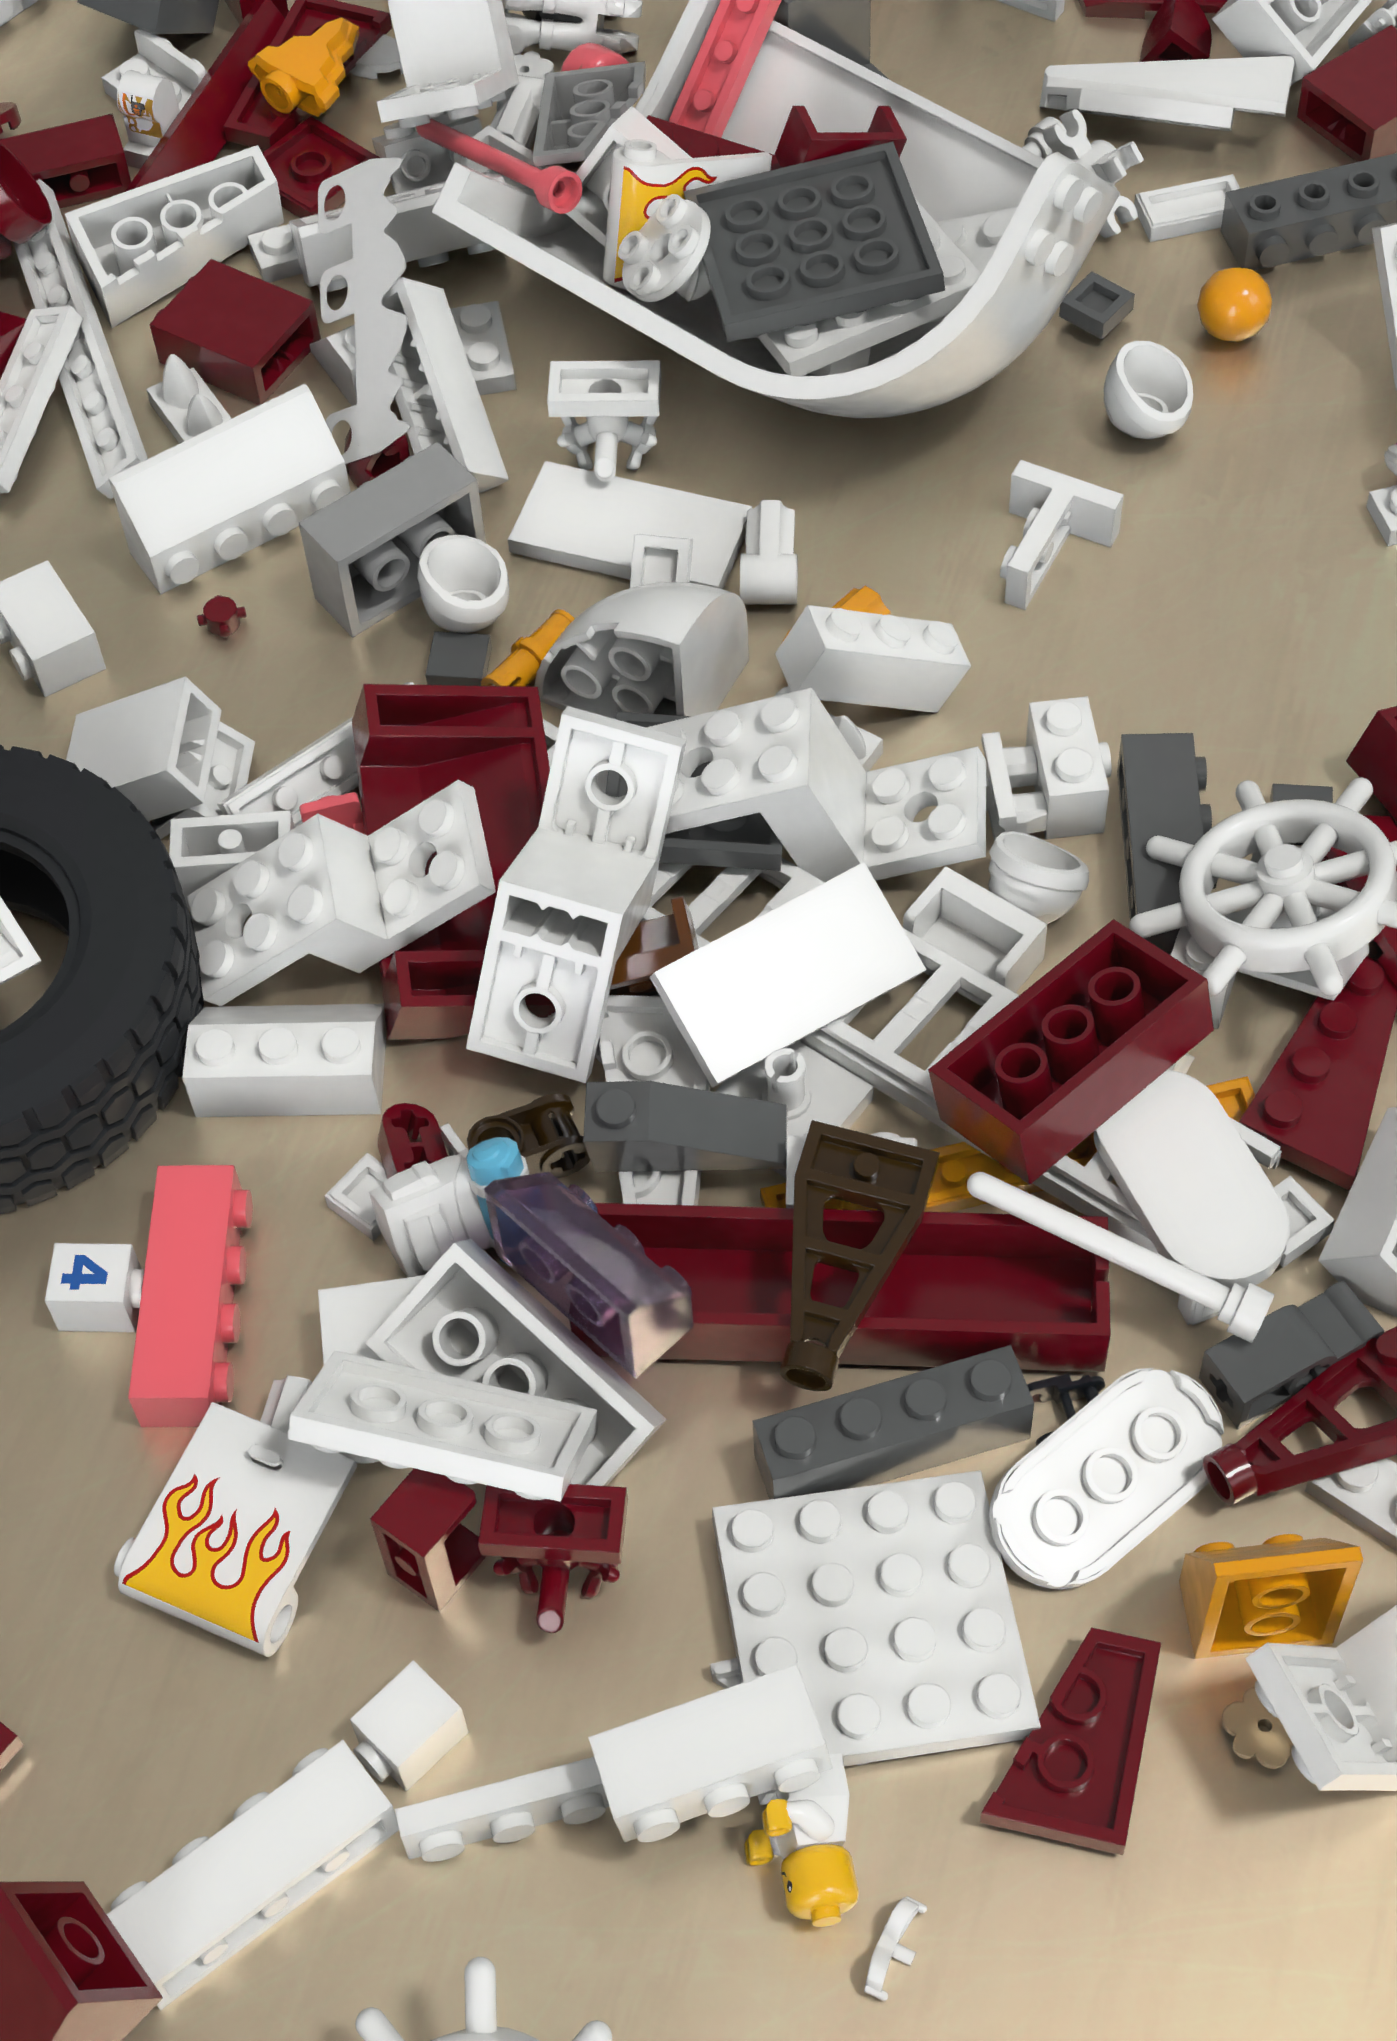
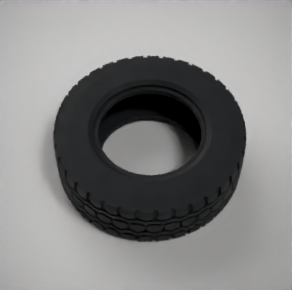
M0 745V896L9 910L27 913L43 919L69 936L66 954L61 967L46 992L19 1019L0 1030V1214L17 1211L16 1205L26 1202L29 1207L57 1196L56 1190L63 1186H66L69 1190L95 1175L94 1168L100 1164L104 1167L108 1166L128 1150V1142L132 1138L137 1141L157 1120L156 1111L158 1109L164 1111L179 1088L178 1077L183 1076L188 1025L204 1008V1000L199 974L200 955L193 923L181 884L165 845L141 811L115 787L111 788L106 780L85 768L80 772L75 763L51 754L46 759L40 751L12 746L11 750H5Z

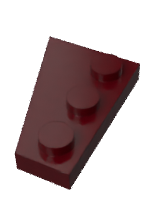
M1091 1627L1039 1718L1041 1728L1032 1730L1029 1737L1026 1736L996 1792H993L982 1810L980 1823L1123 1855L1161 1642Z

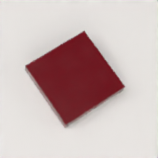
M312 116L262 153L278 182L281 206L299 218L318 214V189L325 179L369 159L380 158ZM336 185L329 190L324 204L325 212L337 209L345 203V193L341 186Z

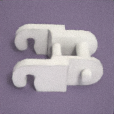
M1388 0L1349 37V49L1390 25L1397 28V0Z

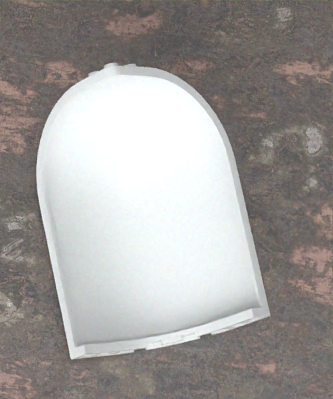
M689 0L647 88L635 107L645 118L650 115L669 121L721 0ZM773 20L721 138L775 155L792 106H805L817 132H868L877 107L890 106L907 138L900 155V161L914 198L935 222L1017 207L991 258L961 302L941 321L926 323L872 346L868 366L845 373L825 376H813L810 373L804 376L787 375L757 337L727 343L711 290L701 298L690 300L689 302L676 291L666 298L655 302H643L637 299L627 289L612 286L603 279L605 247L566 213L559 214L543 207L538 202L533 189L508 185L457 162L452 167L432 213L733 384L812 412L851 418H886L922 411L943 405L963 396L1001 373L1021 355L1048 325L1062 303L1120 192L1081 164L1058 152L1052 153L1043 159Z

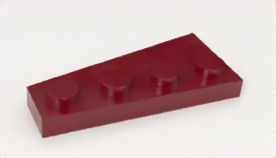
M295 0L270 46L279 47L293 36H311L325 23L342 17L359 26V37L355 51L343 63L346 76L356 66V62L383 34L386 35L392 29L391 16L388 12L337 0ZM253 74L223 126L226 141L249 147L258 145L261 150H267L296 128L309 113L298 107L287 114L277 111L265 99L260 88L261 84Z
M1366 956L1334 1001L1319 996L1316 998L1239 1121L1242 1125L1281 1147L1280 1151H1282L1281 1158L1350 1191L1357 1176L1397 1010V987L1378 960Z

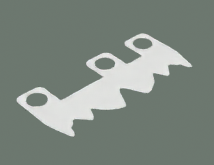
M399 157L369 159L325 179L318 189V225L320 232L328 234L352 223L353 258L327 269L320 280L321 318L323 322L330 324L354 314L357 404L330 414L325 421L331 434L335 425L342 420L348 422L351 427V443L348 450L342 455L345 464L380 453L404 435L411 427L407 421L397 420L396 414L390 409V405L402 385V378L388 372L389 367L401 349L407 329L408 317L382 305V299L401 277L407 267L405 257L398 243L384 232V229L398 212L397 207L384 196V191L390 182V176L402 164L403 159ZM339 185L345 193L344 209L336 220H329L324 210L325 199L329 190ZM341 275L347 282V297L341 308L332 310L327 303L328 286L334 277Z

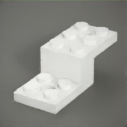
M457 780L368 836L317 813L188 895L190 916L200 955L199 974L201 977L203 1000L223 1006L307 954H312L361 973L391 955L394 951H398L495 893L496 889L474 787ZM437 851V855L430 864L429 874L425 876L427 861ZM252 913V916L245 923L248 916Z

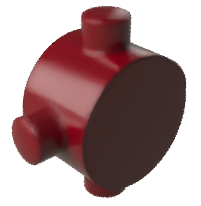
M217 595L204 605V614L197 615V621L199 626L207 625L209 632L213 635L226 638L238 630L240 618H246L247 615L244 606L237 608L236 603L231 598Z

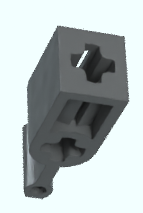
M1343 1280L1333 1284L1324 1293L1299 1307L1293 1304L1287 1305L1265 1316L1252 1343L1232 1335L1204 1352L1199 1379L1236 1428L1240 1429L1287 1402L1332 1364L1366 1346L1370 1339H1378L1384 1334V1329Z

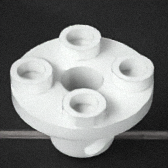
M671 194L663 199L657 211L639 231L630 232L622 240L618 256L624 261L622 268L623 283L627 291L643 302H655L666 298L676 291L689 302L690 300L701 298L711 290L702 261L709 243L711 225L707 213L693 201L682 199L677 194Z

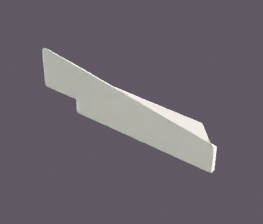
M1291 56L1050 65L1044 73L1039 107L1065 111L1076 109L1081 113L1232 131L1235 111L1286 116L1294 59Z

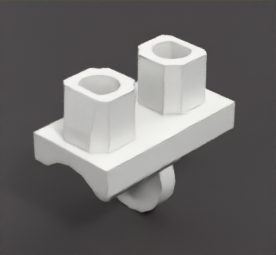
M1000 732L983 733L981 741L986 759V811L989 814L994 841L1002 832L1015 831L1030 834L1045 831L1047 806L1044 793L1039 791L1013 794L1011 789L1014 787L1037 785L1038 771L1034 747L1003 748Z

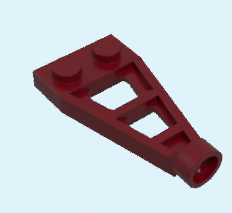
M1397 1326L1384 1332L1378 1339H1370L1363 1348L1332 1364L1237 1443H1229L1205 1455L1203 1458L1204 1470L1219 1498L1227 1505H1233L1252 1494H1255L1257 1497L1397 1455V1418L1367 1428H1354L1335 1410L1343 1400L1357 1389L1372 1387L1397 1411ZM1308 1422H1313L1334 1442L1333 1444L1296 1455L1281 1443L1292 1432Z

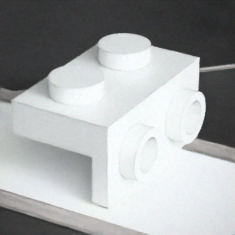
M444 111V115L432 118L470 137L475 136L482 130L480 119L474 115L449 120L447 111ZM399 122L383 128L385 135L372 138L377 156L380 158L399 157L403 159L400 168L390 176L396 194L445 182L454 165V152L421 137L416 127L400 129Z

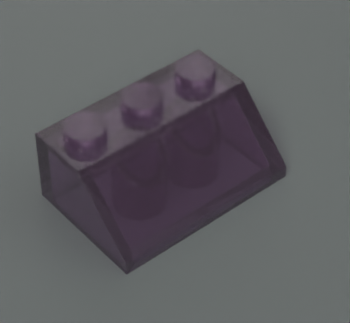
M548 1171L493 1180L484 1188L496 1254L635 1379L694 1326L691 1301L692 1290L686 1280L672 1267L665 1265L663 1268H660L645 1255L640 1241L625 1226L618 1224L612 1227L598 1214L597 1207L592 1199L579 1186L571 1184L567 1188Z

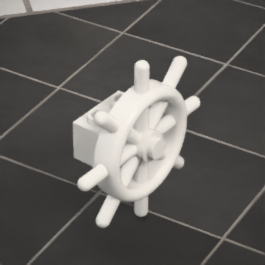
M1359 777L1352 780L1335 803L1310 799L1281 800L1266 803L1259 786L1253 781L1246 780L1237 786L1235 792L1242 811L1233 814L1212 827L1195 845L1164 836H1154L1148 840L1146 851L1151 858L1182 867L1179 880L1181 902L1135 915L1130 920L1129 929L1139 936L1147 938L1187 926L1191 937L1193 936L1197 944L1206 953L1215 958L1202 974L1208 981L1209 996L1220 994L1236 972H1241L1334 1001L1370 952L1368 943L1385 926L1397 929V840L1389 842L1377 825L1359 813L1373 793V786L1366 778ZM1288 843H1303V845L1298 848ZM1332 847L1348 853L1347 855L1322 861ZM1256 851H1260L1262 856L1258 863L1242 859ZM1368 875V879L1361 892L1335 885ZM1219 878L1242 884L1211 893Z

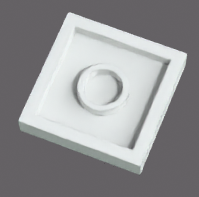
M800 1041L786 1048L774 1050L766 1059L724 1081L715 1091L717 1093L786 1104L788 1110L787 1135H804L808 1133L812 1120L849 1129L874 1099L873 1085ZM787 1161L786 1169L772 1170L786 1178Z

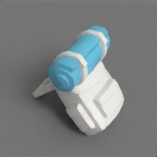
M449 1123L439 1128L449 1154L448 1157L428 1164L426 1161L414 1164L411 1168L384 1180L382 1186L369 1192L378 1227L395 1261L407 1277L426 1275L454 1242L472 1239L483 1250L491 1247L495 1248L500 1260L509 1267L523 1268L534 1263L539 1264L546 1259L551 1250L547 1236V1223L544 1214L539 1211L529 1181L530 1174L526 1159L521 1156L517 1142L508 1137H495L485 1140L468 1150Z

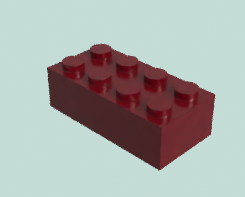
M1113 919L928 1069L940 1120L1031 1185L1214 1031L1207 978Z

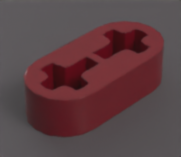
M410 1103L395 1104L386 1109L382 1115L379 1129L378 1149L387 1179L411 1168L414 1164L423 1161L431 1164L448 1157L438 1121L433 1113L422 1106ZM408 1136L410 1137L411 1140H417V1141H416V1142H410Z

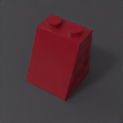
M84 1881L0 1882V2041H122L163 1999Z

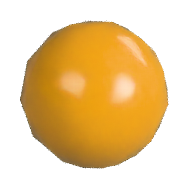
M1228 268L1213 273L1201 287L1197 308L1201 324L1210 335L1223 341L1242 342L1256 336L1268 322L1272 308V298L1269 286L1260 274L1247 268Z

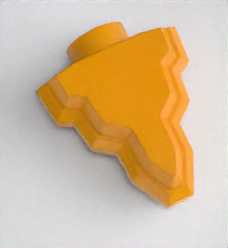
M341 17L325 23L311 36H293L279 47L267 46L257 53L255 57L248 61V67L260 82L262 94L267 102L277 111L284 114L290 113L296 107L317 117L326 112L340 96L338 85L345 78L343 63L355 51L359 37V26Z

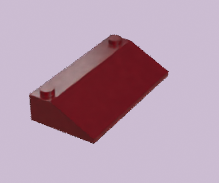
M363 684L352 719L365 835L372 834L457 780L475 789L496 892L379 961L388 1040L449 1039L467 1035L470 1030L499 881L539 827L550 773L538 687ZM437 851L427 861L425 876L429 874L430 864L437 855ZM538 993L525 996L526 1006L535 1016L545 1018L552 1013H556L554 1004L548 997Z

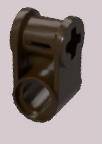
M561 1093L544 1095L527 1105L498 1115L485 1117L472 1126L467 1137L468 1150L482 1141L495 1137H508L517 1142L520 1154L526 1159L531 1186L552 1178L571 1175L581 1170L590 1162L583 1142L584 1136L580 1135L572 1118L575 1108L570 1097Z

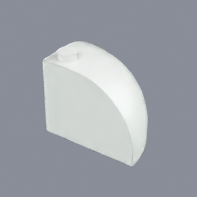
M685 582L644 584L614 593L596 602L576 617L549 649L536 673L535 687H538L540 701L562 710L570 706L616 719L617 711L676 716H695L716 711L749 661L748 622L743 600L737 594L720 588Z

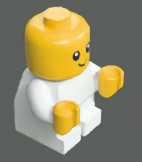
M842 1753L829 1754L833 1769L821 1772L819 1780L809 1787L788 1793L780 1792L776 1788L758 1795L759 1805L767 1804L762 1813L764 1829L752 1830L744 1843L746 1862L750 1866L767 1864L773 1860L774 1855L782 1857L781 1877L788 1911L799 1919L812 1920V1925L816 1927H825L839 1923L841 1921V1914L849 1911L856 1905L858 1900V1885L853 1859L850 1852L842 1847L846 1841L850 1796Z

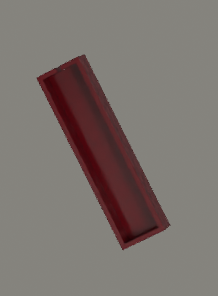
M579 1202L569 1316L571 1332L599 1357L782 1362L787 1345L790 1343L793 1208ZM823 1209V1232L826 1239L830 1242L857 1249H863L871 1243L884 1221V1214L880 1210ZM924 1212L921 1224L839 1358V1364L937 1367L1011 1345L1020 1369L1105 1372L1111 1336L1109 1281H1107L1109 1260L1011 1214ZM1078 1216L1108 1230V1217ZM817 1263L813 1273L810 1292L811 1299L840 1308L844 1307L859 1278L858 1273ZM807 1341L825 1347L822 1343L818 1341Z

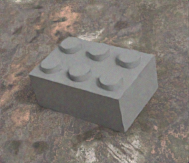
M438 441L419 453L409 456L402 463L373 480L363 483L356 490L327 507L317 510L310 517L299 522L314 597L352 638L421 597L417 579L418 564L423 549L431 541L447 535H466L486 543L477 479Z

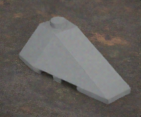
M645 61L546 73L532 156L534 167L585 161L608 128L633 106L645 91Z

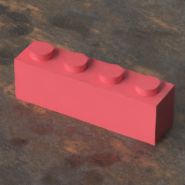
M234 1165L157 1167L128 1395L130 1404L141 1427H198L212 1402L222 1405V1402H231L233 1399L234 1369L232 1363L227 1362L229 1343H237L240 1336V1309L237 1303H233L235 1285H244L246 1279V1251L244 1246H239L241 1228H250L253 1214L251 1191L242 1190Z

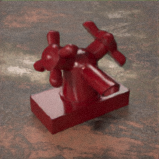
M569 1484L561 1502L550 1499H526L517 1495L514 1491L486 1485L478 1542L480 1553L484 1556H500L501 1559L497 1560L493 1566L495 1574L498 1576H505L510 1573L518 1574L521 1589L526 1594L538 1592L539 1583L532 1567L535 1565L542 1567L536 1621L539 1628L544 1632L556 1633L563 1627L569 1574L575 1567L589 1570L581 1590V1595L586 1598L597 1596L602 1580L608 1583H615L619 1580L620 1571L618 1570V1565L622 1562L628 1505L627 1488Z

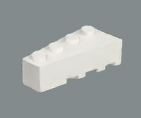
M258 145L64 213L77 259L111 328H114L187 283L210 259L221 262L249 245L248 235L278 227L284 223L278 182Z

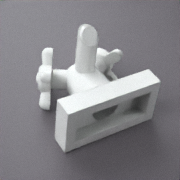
M660 360L550 361L547 397L549 417H560L565 425L562 435L557 439L558 445L566 447L569 452L576 455L580 469L589 470L592 469L593 464L587 448L589 444L596 442L594 472L599 480L607 482L615 476L617 444L621 441L632 445V451L626 468L637 470L641 464L642 455L649 452L657 444L656 430L653 425L660 412ZM644 416L640 425L628 421V417ZM575 417H586L587 422L579 425L576 423Z

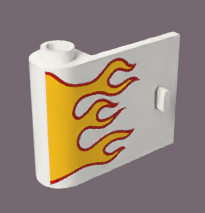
M641 139L626 141L624 147L613 151L603 279L612 286L626 289L622 279L624 261L618 256L619 246L626 235L632 231H639L667 196L677 194L685 200L683 191L770 171L772 155L768 152L671 160L664 153L657 150V145L651 141Z
M212 1402L137 1537L129 1538L117 1555L114 1574L119 1577L118 1588L120 1593L266 1657L273 1655L284 1642L296 1615L298 1594L294 1584L356 1470V1461L338 1453L319 1451L310 1444L288 1440L287 1432ZM258 1460L279 1470L275 1471L269 1469L265 1466L255 1463L254 1461Z

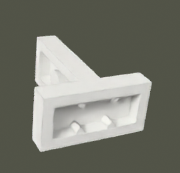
M1020 459L1011 474L1009 513L1026 518L1027 520L1021 543L1018 547L1014 545L1009 547L1001 565L1000 577L1006 579L1005 603L1026 610L1069 534L1111 548L1120 532L1124 494Z

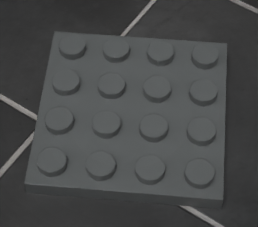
M893 142L683 191L685 200L696 203L707 213L710 220V238L702 261L727 343L741 339L756 338L762 334L795 326H806L816 321L850 313H860L871 308L904 300H915L925 295L945 291L942 268Z

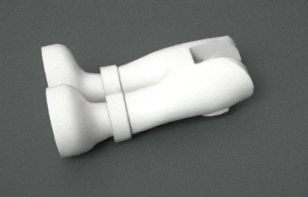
M507 0L506 10H535L547 14L558 13L582 18V21L578 23L556 22L550 19L538 21L528 19L521 14L505 13L513 55L521 54L524 48L539 44L540 49L551 50L553 48L571 52L577 46L589 42L600 44L619 54L638 51L639 35L628 31L604 29L603 27L605 15L621 18L641 17L643 1Z

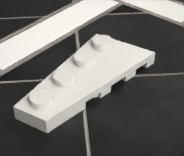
M608 996L599 1036L606 1082L655 1081L710 1091L709 1081L661 997ZM702 1170L619 1172L623 1204L698 1206Z

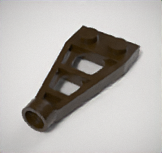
M814 1120L811 1121L794 1176L790 1343L787 1345L779 1371L782 1378L790 1384L810 1391H827L832 1388L839 1358L922 1222L937 1170L940 1152ZM834 1198L883 1212L884 1221L868 1246L863 1249H857L830 1242L826 1239L823 1232V1209L828 1200ZM817 1263L858 1273L859 1278L844 1307L840 1308L811 1299L812 1279ZM807 1341H818L822 1343L825 1347Z

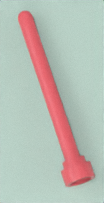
M430 119V123L416 126V130L421 137L533 189L538 202L543 207L556 213L565 214L572 211L581 199V179L576 173L561 166H551L541 170L434 119Z

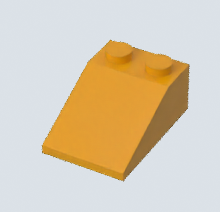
M1283 1534L1267 1539L1262 1545L1235 1548L1229 1542H1213L1198 1547L1193 1553H1185L1179 1584L1195 1659L1253 1653L1267 1642L1307 1646L1334 1643L1363 1563L1360 1546L1328 1538L1303 1540V1537L1297 1534Z

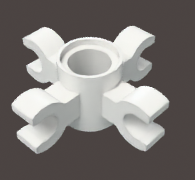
M1076 109L1059 117L1066 128V134L1059 123L1042 131L1046 144L1052 150L1060 152V154L1081 164L1113 187L1127 175L1126 169L1144 160L1134 141L1117 149L1104 140H1095L1090 144L1086 137L1087 126L1085 119ZM1119 195L1099 232L1102 237L1108 238L1121 232L1114 214L1117 215L1121 224L1133 221L1138 217L1135 205L1127 197Z

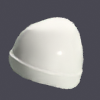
M1133 341L1125 344L1120 349L1109 367L1104 383L1105 408L1111 423L1115 427L1134 438L1155 439L1174 433L1183 427L1191 413L1194 395L1192 380L1189 371L1179 357L1164 346L1151 341Z
M447 535L436 538L423 549L419 559L417 579L422 601L431 620L439 627L455 633L476 632L492 625L500 614L504 612L508 604L510 590L505 562L498 551L482 540L466 535Z
M1015 831L1002 832L995 839L989 851L991 856L988 869L990 872L989 891L1046 924L1059 919L1070 911L1088 886L1089 870L1085 863L1070 852L1035 836Z

